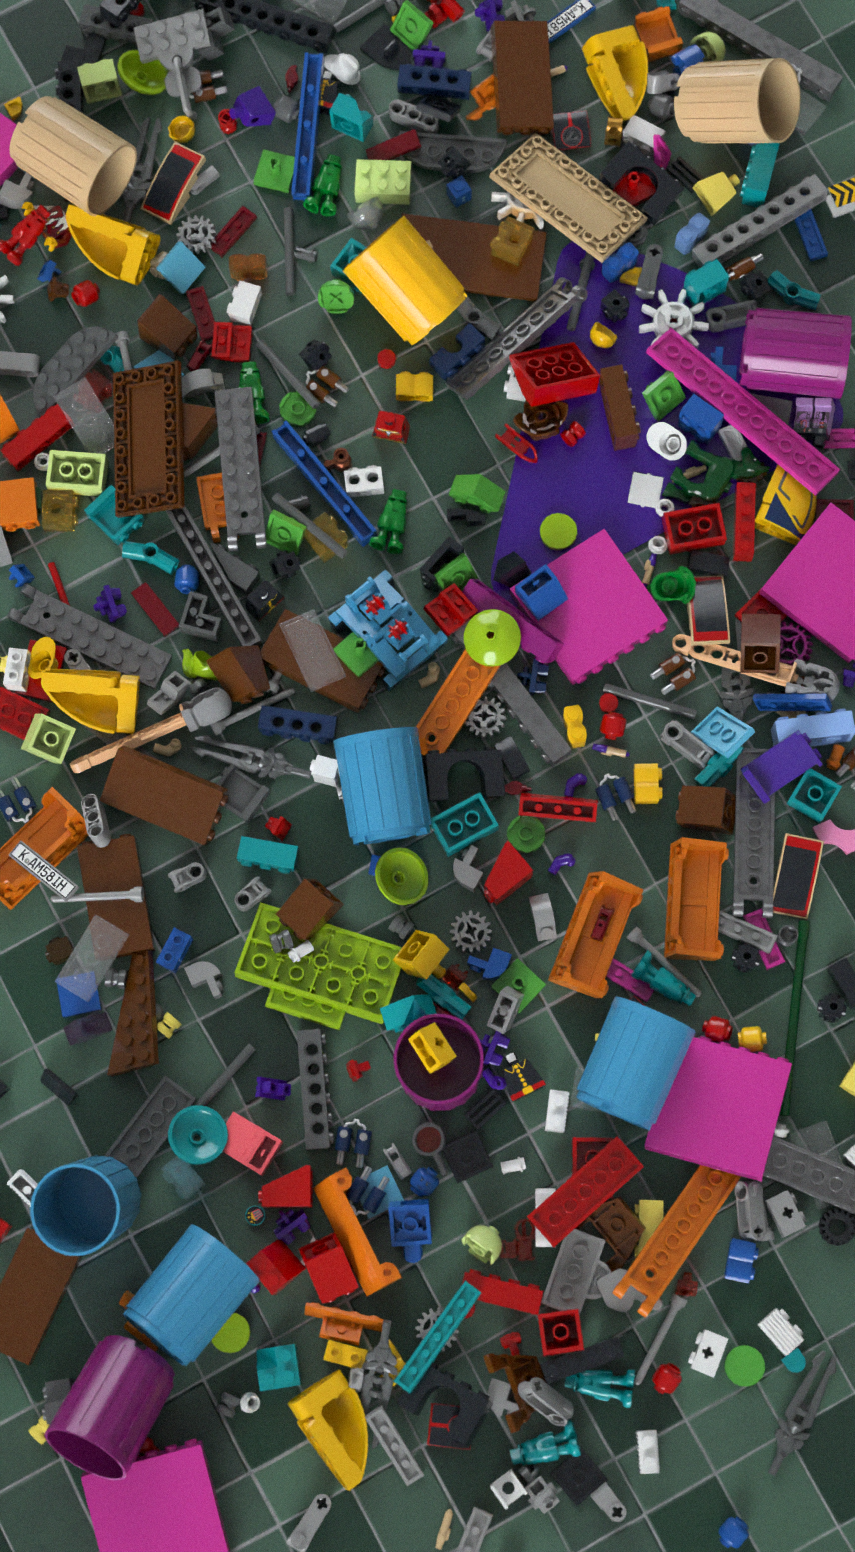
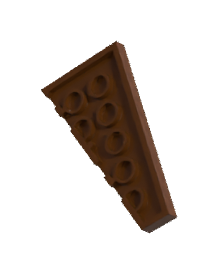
M145 950L132 954L107 1076L113 1077L159 1064L153 951Z

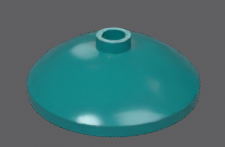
M202 1105L189 1106L179 1111L172 1119L168 1129V1141L172 1151L179 1159L190 1164L200 1165L213 1161L223 1152L228 1139L227 1126L221 1115L215 1110ZM195 1135H198L200 1137V1140L195 1141L193 1137Z

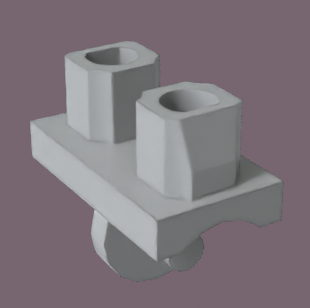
M516 0L512 1V7L505 11L509 21L517 18L518 21H534L533 17L536 15L535 8H529L528 5L523 6L524 11H522L521 6L517 4Z

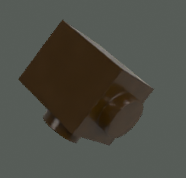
M67 936L62 938L56 937L45 946L47 952H45L49 963L53 962L56 966L77 956Z

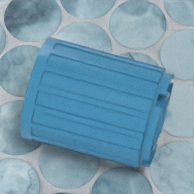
M417 727L375 730L345 736L333 741L349 837L353 839V845H359L360 842L373 844L406 839L414 835L421 836L430 833L429 825H432Z
M615 996L576 1090H578L576 1098L628 1123L650 1130L652 1124H656L696 1031L654 1009Z
M94 1155L55 1168L40 1180L32 1195L30 1214L33 1227L39 1238L49 1248L58 1253L70 1256L92 1253L121 1236L122 1233L133 1225L132 1223L140 1212L141 1192L137 1183L138 1180L126 1164L115 1160L113 1157Z
M191 1224L126 1305L127 1310L123 1313V1316L163 1352L181 1365L187 1366L190 1361H195L260 1280L231 1250L203 1229Z

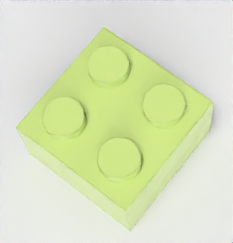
M103 59L100 62L86 63L77 67L87 104L122 96L113 59Z
M35 714L21 749L52 763L62 764L76 728L44 714Z

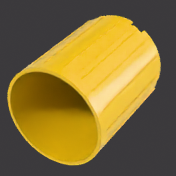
M402 216L342 270L399 336L411 345L417 343L431 329L439 325L468 296L463 291V285L405 216Z

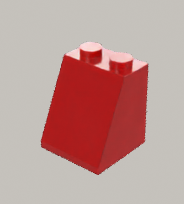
M509 841L504 844L484 884V897L490 904L494 902L496 906L533 876V869Z
M305 1165L262 1186V1191L258 1192V1202L265 1209L313 1208V1167Z
M335 1232L298 1248L322 1304L331 1303L337 1297L351 1294L355 1289L359 1288Z
M278 1239L263 1248L246 1263L272 1295H277L306 1269L282 1239Z
M578 1309L538 1314L543 1356L584 1350Z

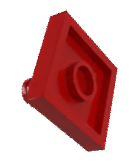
M631 172L613 191L633 207H636L651 199L656 193V188L648 175Z

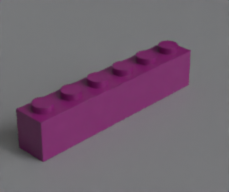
M470 579L462 592L478 609V613L490 609L508 613L519 626L521 632L520 647L528 653H533L535 659L543 664L554 661L564 645L562 641L479 579Z

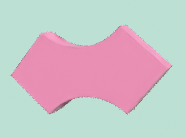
M830 819L812 827L817 840L824 841L823 845H836L846 855L855 851V829H840Z

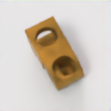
M608 117L604 145L620 146L623 119Z

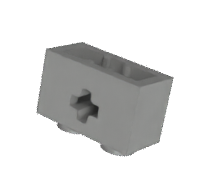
M509 986L503 988L499 993L486 1026L503 1034L509 1031L525 994Z
M788 1190L765 1201L782 1238L805 1228L804 1223L807 1222L803 1212H799L795 1205L798 1202L794 1194L789 1193ZM784 1207L786 1210H791L790 1218L782 1215L785 1212Z

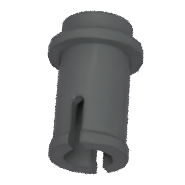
M296 246L295 250L297 252H294V258L307 260L309 263L317 261L318 252L315 249L308 250Z
M301 495L300 498L288 501L298 510L302 508L306 510L310 506L308 496Z

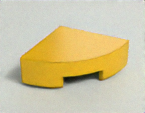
M20 96L4 104L12 121L16 120L23 109Z
M635 267L624 272L619 282L637 287L642 268Z
M465 983L458 987V990L472 1003L477 999V995Z

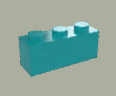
M241 836L237 860L241 862L240 865L252 867L253 864L260 866L259 868L263 870L275 868L279 869L278 872L290 874V871L295 872L299 847Z

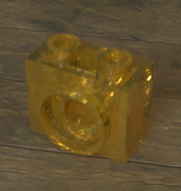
M507 216L505 222L502 221L498 228V236H494L490 243V247H492L491 255L518 266L534 236V227ZM516 240L518 243L513 244L511 241Z
M43 490L42 527L45 532H75V525H78V515L75 514V508H78L79 500L73 490ZM61 508L59 513H53L54 509Z
M324 512L312 521L344 549L348 547L347 539L349 538L343 529L340 531L336 525L338 523L332 515L328 516ZM306 529L304 538L324 563L337 555Z

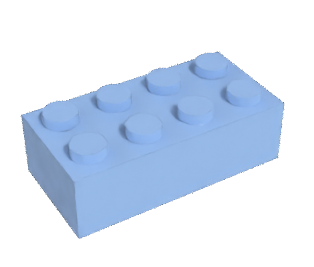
M837 709L834 711L835 713L827 714V711H821L813 716L800 714L792 719H789L787 716L777 718V721L774 722L771 728L773 746L798 729L801 734L805 732L812 741L809 743L811 747L850 742L855 735L852 710Z

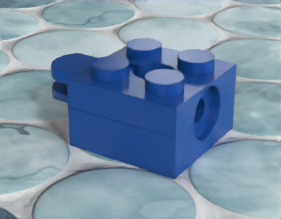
M429 1199L391 1201L388 1206L392 1247L403 1246L405 1260L409 1263H416L421 1260L423 1254L422 1245L432 1244Z

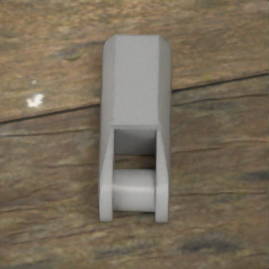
M212 165L199 174L197 181L190 190L191 194H199L205 187L220 177L218 171Z
M392 1143L390 1148L387 1150L384 1148L383 1151L399 1178L403 1180L411 1175L412 1171L397 1147ZM397 1153L399 1158L392 1161L390 1156Z

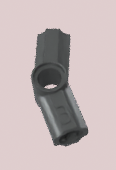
M468 296L465 297L466 299L456 309L466 321V325L470 323L478 332L493 340L498 336L502 325L483 315ZM477 317L478 320L472 321L470 318Z

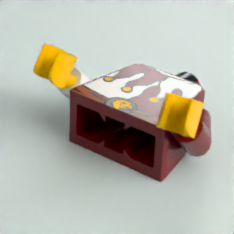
M25 202L21 208L26 209L24 215L27 216L33 209H37L39 206L33 205L31 202ZM59 205L44 206L51 215L48 217V223L41 234L45 238L44 246L49 245L48 250L50 252L55 248L67 246L72 238L66 222V213H64Z

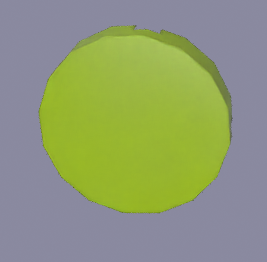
M555 513L544 519L540 527V537L543 544L549 549L556 551L567 549L575 542L577 526L568 515Z
M233 1313L213 1337L212 1343L222 1352L234 1353L240 1351L249 1341L251 1333L249 1323L243 1316Z

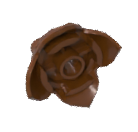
M525 400L523 413L516 414L513 422L521 431L531 436L533 441L548 439L559 434L560 427L568 414V404L558 401L554 404L547 403L531 407L528 401Z

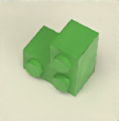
M481 474L456 475L449 496L455 499L457 504L477 505L480 507V511L490 513L499 512L506 491Z

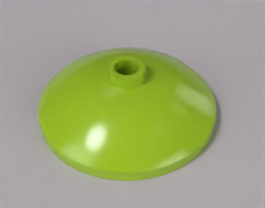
M130 50L121 55L117 63V70L120 78L129 88L146 95L159 94L166 89L165 77L169 71L161 64L160 60L142 64L138 50Z
M490 609L476 614L468 622L464 631V646L467 653L474 661L484 666L494 667L507 663L516 655L521 643V632L517 622L512 616L501 610ZM490 632L494 633V637L491 639L487 637Z
M406 848L390 849L379 858L376 864V883L381 893L391 902L399 905H409L421 899L425 894L429 880L427 868L422 859L413 851Z

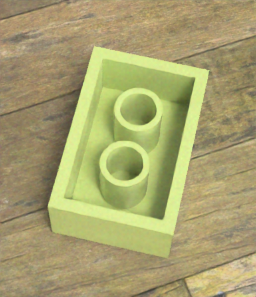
M357 159L355 179L356 203L410 205L411 161Z
M50 450L46 487L49 493L99 496L106 490L109 465L106 454Z

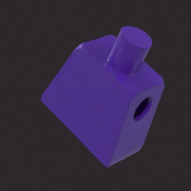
M260 86L240 94L233 108L229 111L232 119L240 118L246 127L270 125L276 114Z

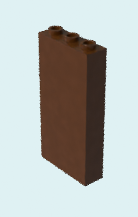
M494 21L491 26L497 133H502L503 135H511L513 133H520L521 135H529L531 133L547 135L554 127L547 21Z
M287 609L283 611L260 651L265 666L356 713L366 708L369 702L367 697L370 693L373 694L378 686L376 681L379 677L382 678L386 672V668L378 661L358 678L333 652V649L344 640L343 638Z
M122 746L118 748L100 802L202 845H206L208 842H212L215 837L216 831L214 828L222 818V813L220 812L222 806L225 807L229 799L227 795L229 789L127 746Z
M122 834L117 839L111 838L110 843L102 848L97 847L93 841H86L81 843V846H77L84 893L130 891L134 887L141 886L144 889L143 902H134L131 899L86 901L95 959L98 962L131 956L145 950L156 951L137 839L134 835L131 836V834Z
M34 1227L33 1229H26L0 1284V1352L27 1365H32L83 1256L64 1255L52 1250L39 1238Z

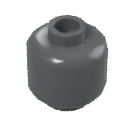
M661 93L655 94L654 97L650 98L648 107H650L651 115L661 119L673 116L675 111L674 98L672 96Z
M288 96L279 97L276 100L273 108L277 118L286 123H291L299 118L300 105L298 101Z

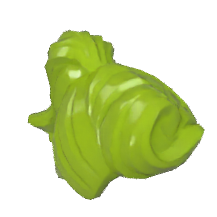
M189 649L182 650V669L186 677L196 678L199 676L203 679L218 680L206 661L213 656L204 651H196L193 656Z

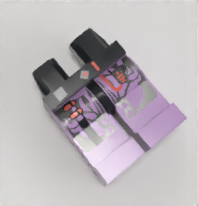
M796 398L797 409L793 430L807 442L808 440H813L814 448L824 449L826 441H830L835 411L833 399L815 398L814 401L813 398Z

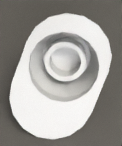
M344 53L339 55L330 54L324 57V67L340 81L349 85L357 84L360 81L359 62L355 57Z
M658 422L653 424L647 432L649 446L664 458L678 460L685 454L687 449L686 438L671 425L665 422Z

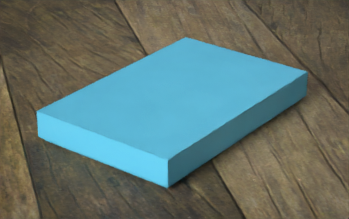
M718 706L691 731V734L726 758H729L755 733L752 727Z

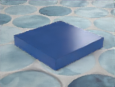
M95 971L56 979L63 1018L102 1010Z

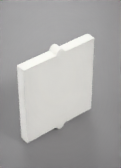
M633 472L627 503L655 508L660 500L664 478L652 476L650 473Z

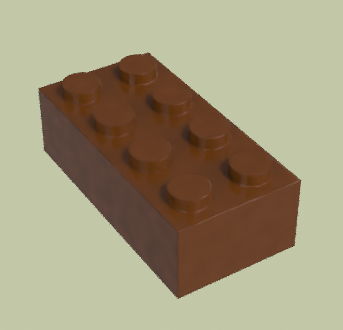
M622 364L601 368L599 379L600 392L614 451L636 447L639 433H641L639 422L635 421V416H637L636 407L631 404V399L633 398L631 387H627V381H629L627 370L624 371Z

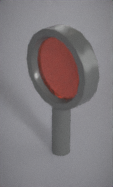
M427 1122L421 1124L413 1133L412 1142L415 1150L423 1156L433 1157L442 1176L448 1175L449 1171L440 1154L446 1146L447 1138L444 1130L434 1123Z

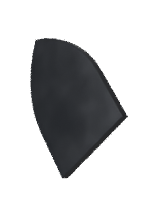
M384 23L360 46V49L379 65L388 69L399 70L400 64H411L410 51L408 46L390 31L391 28Z

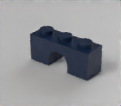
M470 323L456 335V342L462 347L459 352L450 353L442 347L429 358L430 367L444 381L448 377L451 378L458 371L457 369L468 363L474 354H478L485 347V338Z

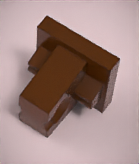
M53 277L47 286L49 301L51 302L55 298H64L69 295V284L57 282V277Z

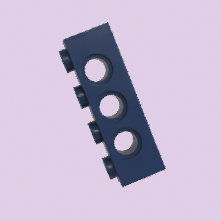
M400 64L397 83L398 93L425 96L432 94L437 97L469 100L472 72L465 69L451 70L446 67L432 68L431 66L422 67L412 64Z
M261 706L258 730L265 736L277 734L285 739L297 737L301 741L310 742L311 740H317L320 744L329 745L330 742L334 743L338 719L337 716ZM276 720L284 721L281 727L274 726ZM297 722L303 724L299 730L293 729V725ZM315 725L322 727L317 733L311 731Z

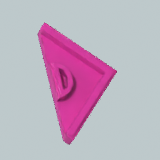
M654 134L655 164L660 168L666 169L672 153L660 134Z

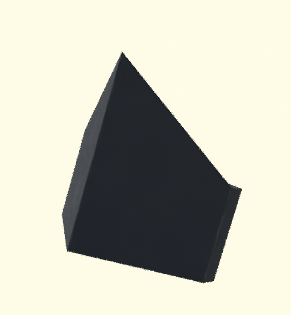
M513 551L498 560L493 580L511 588L531 574L525 560Z

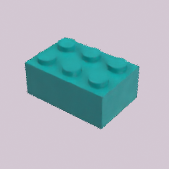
M780 143L753 144L740 196L743 197L742 204L753 207L764 205Z
M480 792L431 818L432 825H430L447 857L499 830V825Z

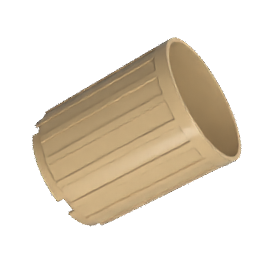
M783 58L698 62L683 71L676 85L680 87L678 96H674L676 121L682 134L685 137H690L694 142L781 143L791 136L798 121L801 102L799 81L793 66Z
M45 96L35 101L26 110L25 113L28 116L23 124L18 122L10 142L11 158L15 160L19 168L89 215L97 216V214H103L114 205L126 189L136 165V148L56 97Z

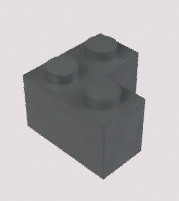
M221 7L205 14L211 46L200 48L198 51L202 57L209 61L225 54L220 37L235 30L230 13Z
M189 592L179 628L182 633L218 642L223 623L221 618L207 615L210 606L208 596Z
M72 1378L45 1382L43 1396L44 1399H47L48 1403L44 1404L45 1408H42V1416L44 1421L47 1420V1425L52 1422L72 1388Z

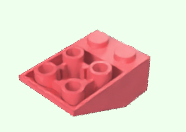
M233 1111L226 1122L228 1139L223 1152L261 1176H264L284 1142Z

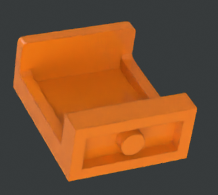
M669 6L658 7L654 11L642 12L635 16L634 26L640 42H644L648 62L674 55L682 50L683 41L681 37L678 38L670 17Z
M34 477L0 481V525L3 530L12 532L18 528L34 529L36 526H40L35 488L37 483Z

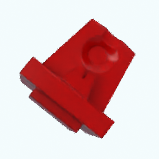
M434 3L424 13L434 22L432 25L433 29L447 19L442 9L436 7Z
M282 816L279 819L270 817L265 825L281 841L284 840L292 826Z
M352 1059L346 1064L350 1079L353 1082L362 1078L363 1072L371 1069L369 1061L358 1064L357 1060L354 1061Z
M518 1331L500 1337L504 1349L509 1348L512 1356L520 1355L517 1344L521 1343V1337Z

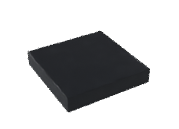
M432 94L426 95L416 107L418 111L450 122L461 109V105Z
M477 1130L446 1144L443 1149L444 1156L457 1184L493 1167Z
M580 1447L581 1456L574 1457L571 1455L550 1473L576 1506L580 1505L590 1494L608 1480L582 1447Z

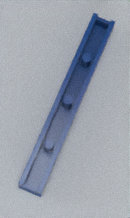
M305 52L291 192L293 200H305L307 197H312L325 63L323 53L318 55Z
M287 421L283 422L284 424L278 429L272 430V437L360 545L365 547L369 544L372 537L377 536L376 529Z

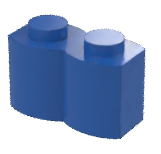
M632 243L624 244L616 254L610 255L603 262L601 274L609 283L615 282L622 276L623 272L632 269L637 264L639 251Z
M731 1238L724 1273L725 1279L749 1283L750 1280L754 1279L755 1268L752 1267L753 1259L757 1260L759 1248H756V1243Z

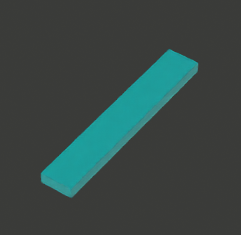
M464 1281L395 1378L394 1382L411 1394L482 1294L479 1290Z

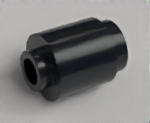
M325 422L317 423L303 431L302 439L307 446L314 447L327 440L331 433Z

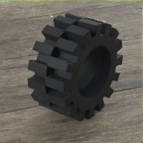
M832 1209L824 1213L818 1225V1228H820L819 1233L822 1235L823 1240L835 1246L849 1243L855 1234V1219L850 1215L851 1213L846 1212L844 1209ZM835 1219H839L845 1224V1231L841 1235H835L830 1230V1224Z

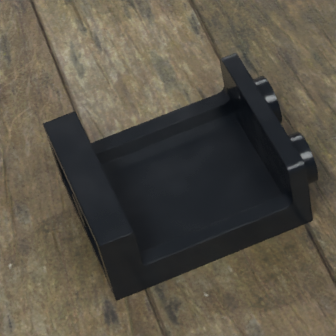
M449 536L420 568V574L423 582L422 585L427 590H433L434 592L439 590L437 578L434 575L440 571V567L444 563H449L452 559L454 560L461 553H464V547Z

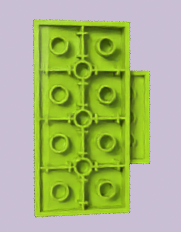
M260 902L234 972L235 977L270 988L265 1007L339 1031L346 1013L383 1025L384 1020L380 1008L389 1005L402 969L393 959L402 947L326 923L309 940L314 951L300 958L299 962H292L288 955L290 949L285 948L279 953H274L269 935H278L281 931L288 929L293 941V948L303 944L306 940L298 939L293 934V929L289 926L285 927L279 922L280 918L276 913L280 908Z

